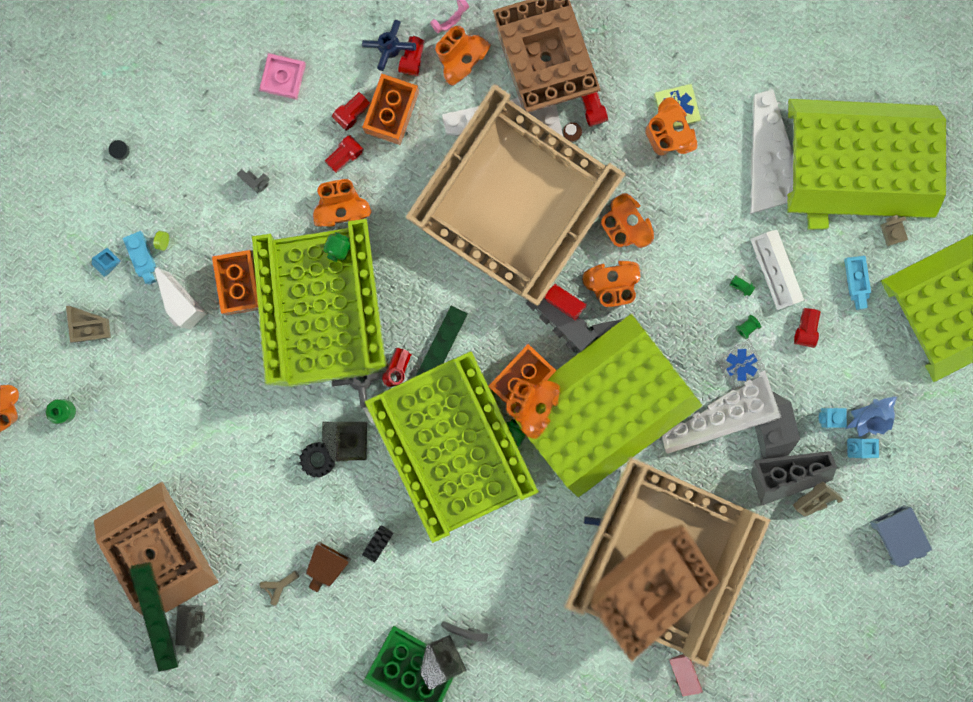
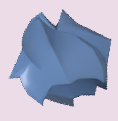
M897 397L885 398L880 401L874 399L869 406L851 411L854 419L845 429L857 427L859 437L868 432L874 435L877 433L884 435L888 430H892L895 418L893 407Z

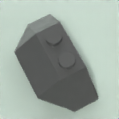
M773 392L781 418L755 426L762 459L789 456L800 440L791 401Z

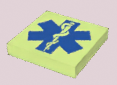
M692 84L654 94L657 109L664 99L673 97L686 112L687 116L685 119L688 124L701 121ZM681 122L673 124V128L683 126Z

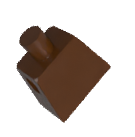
M319 541L314 548L306 574L313 578L308 587L315 592H319L323 584L330 587L351 561V558Z

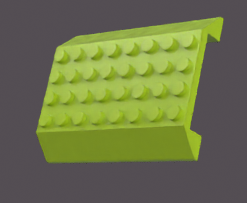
M788 99V118L794 119L793 191L787 194V213L890 217L898 215V217L917 218L937 217L946 196V118L937 105Z
M367 219L348 221V228L275 240L271 233L252 236L266 385L294 387L369 375L386 366ZM335 232L350 238L351 246L346 259H338L337 262L326 258L327 253L323 251V246L328 236L335 234Z
M973 234L880 280L888 297H896L929 360L925 367L933 382L973 363Z
M631 313L558 368L548 379V381L555 382L560 386L557 406L553 405L548 417L550 423L537 439L528 438L565 486L579 498L625 464L630 457L636 456L703 405ZM540 403L536 406L538 414H543L546 411L545 404ZM516 420L517 424L521 428V423Z
M472 351L449 360L365 401L369 413L432 543L449 536L451 531L519 498L522 501L538 493Z

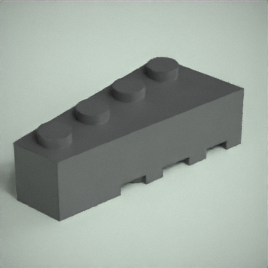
M831 451L754 460L751 475L762 506L815 487L823 481L825 483L832 481L837 466Z

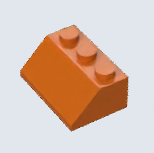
M527 344L488 387L507 404L517 382L525 380L530 384H538L541 381L548 380L556 372V369ZM529 387L522 390V395L528 393ZM521 405L515 407L514 411L516 413L521 409Z

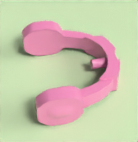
M457 0L458 10L446 22L439 24L435 19L430 22L438 34L442 31H448L461 19L462 14L469 9L466 0Z

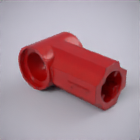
M409 36L408 42L416 43V50H405L404 56L402 55L398 72L417 77L420 71V59L425 40L417 36Z
M358 92L346 105L339 106L332 114V118L347 131L353 127L357 118L370 106V102L363 94Z
M597 92L581 97L589 127L608 121L606 108L601 104Z
M348 135L340 142L339 148L324 161L337 174L348 162L357 159L364 149L351 135Z
M803 308L800 325L794 335V344L810 348L816 347L819 339L817 328L821 311Z
M395 348L387 371L382 376L383 383L387 387H394L403 383L405 379L404 373L412 355L409 351ZM391 373L395 374L396 382L392 381Z

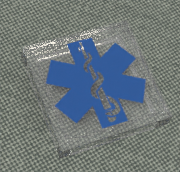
M749 339L715 357L732 390L745 386L744 383L746 381H753L764 370L768 373Z

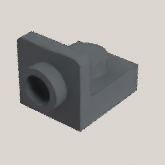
M241 169L237 173L239 178L256 193L265 190L269 184L268 181L270 179L264 173L258 179L250 171L246 173Z

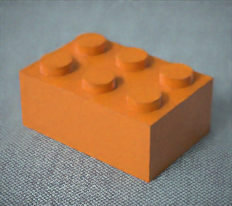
M381 73L362 126L364 132L401 145L419 95L418 86Z
M246 250L212 256L221 314L233 315L259 310L253 251Z

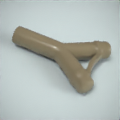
M294 571L279 582H260V588L265 589L271 598V605H277L283 588L299 578V574ZM268 589H275L273 596Z

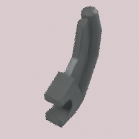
M446 621L441 623L445 630L455 635L474 641L487 642L488 634L481 633L479 629L468 628L467 630Z

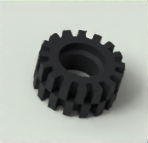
M316 442L307 445L299 457L301 459L299 463L302 465V471H305L306 475H311L314 478L327 475L335 467V452L326 443ZM316 452L322 453L325 457V463L321 467H315L311 463V456Z
M380 525L362 555L375 563L394 533Z

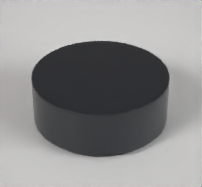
M115 140L109 145L108 151L116 160H124L128 157L130 149L125 142Z

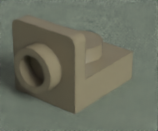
M898 215L886 219V223L880 225L887 246L908 240L903 225L906 217L898 218Z

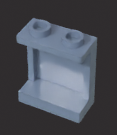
M903 505L870 521L872 528L878 530L891 557L889 561L892 565L904 567L910 563V560L923 558L927 555V552L932 550L912 507Z

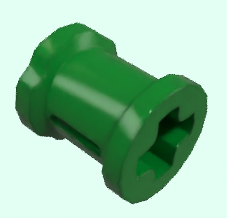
M749 315L744 323L737 325L735 328L747 340L752 332L756 329L759 330L762 326L754 316Z

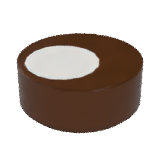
M571 122L564 127L563 137L570 142H577L581 138L582 128L579 124Z

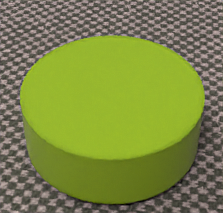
M158 231L154 236L153 245L157 250H166L169 243V234L164 231Z

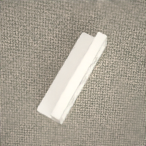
M773 230L750 239L777 310L804 301L778 231Z

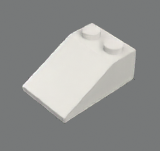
M156 268L155 274L166 313L170 316L169 321L175 327L192 329L207 313L170 272Z

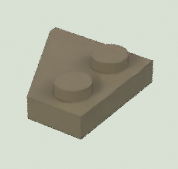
M66 306L70 343L111 338L109 319L72 306Z
M823 481L821 484L816 485L809 493L801 496L793 504V507L797 512L806 517L816 511L827 508L826 503L833 500L840 503L843 501V498Z

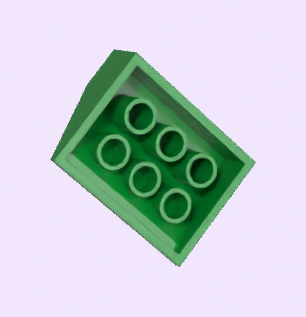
M393 626L366 674L363 683L396 702H442L461 663Z

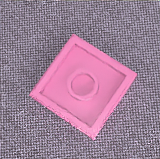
M268 53L259 90L297 100L306 63Z

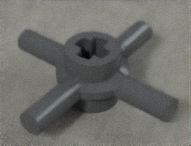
M384 372L360 376L365 379L362 383H360V380H356L357 377L332 380L331 385L333 387L350 384L352 388L358 390L360 407L366 408V389L371 385L372 381L382 380Z

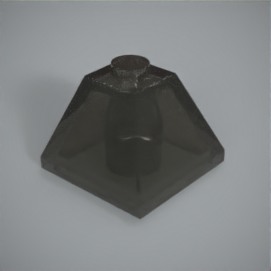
M322 421V442L333 461L367 460V422Z
M450 635L426 645L421 674L429 690L467 671Z

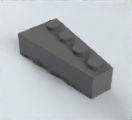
M544 298L538 306L528 300L526 302V305L532 311L536 309L541 314L539 318L546 325L549 323L554 328L552 331L557 337H563L567 341L566 346L572 352L575 350L578 353L581 352L598 336L594 330L590 332L587 329V323L582 318L578 317L576 321L545 301Z

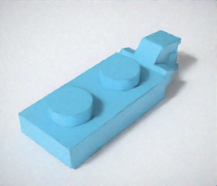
M139 231L124 237L123 241L138 276L143 277L145 284L155 283L156 280L153 272H155L156 265L143 232Z
M866 256L845 258L844 262L851 301L854 300L856 310L868 308L866 299L870 298L869 294L871 293Z

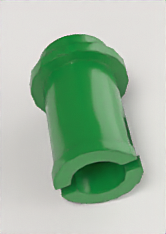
M737 275L734 276L729 284L744 293V296H750L755 289L752 282L748 283Z

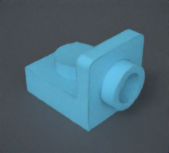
M821 408L819 413L821 427L847 428V408Z
M848 438L847 456L849 458H879V439Z

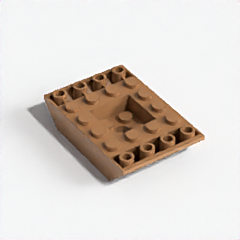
M525 0L493 10L499 40L520 104L526 112H532L601 90L570 0ZM548 55L551 57V60L544 62L541 60V57Z
M163 482L158 483L94 520L96 541L133 608L141 615V608L130 573L132 565L146 562L152 563L165 613L218 583L217 578ZM148 549L154 550V559H149L146 556Z
M681 525L656 531L596 584L591 607L629 661L632 662L720 582L686 528ZM650 583L649 589L645 590V585Z

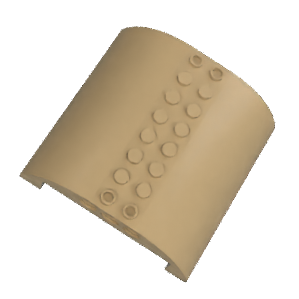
M494 84L406 218L476 268L538 306L626 173L611 163L605 166L510 101L511 95Z
M630 457L564 607L581 615L587 612L598 617L591 607L596 584L656 531L683 525L720 583L663 633L656 642L678 650L690 660L708 667L771 520ZM650 583L645 585V590L649 589Z

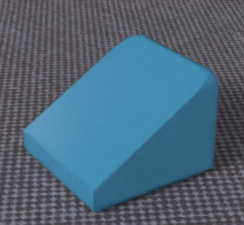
M108 248L92 258L93 267L104 277L121 262Z

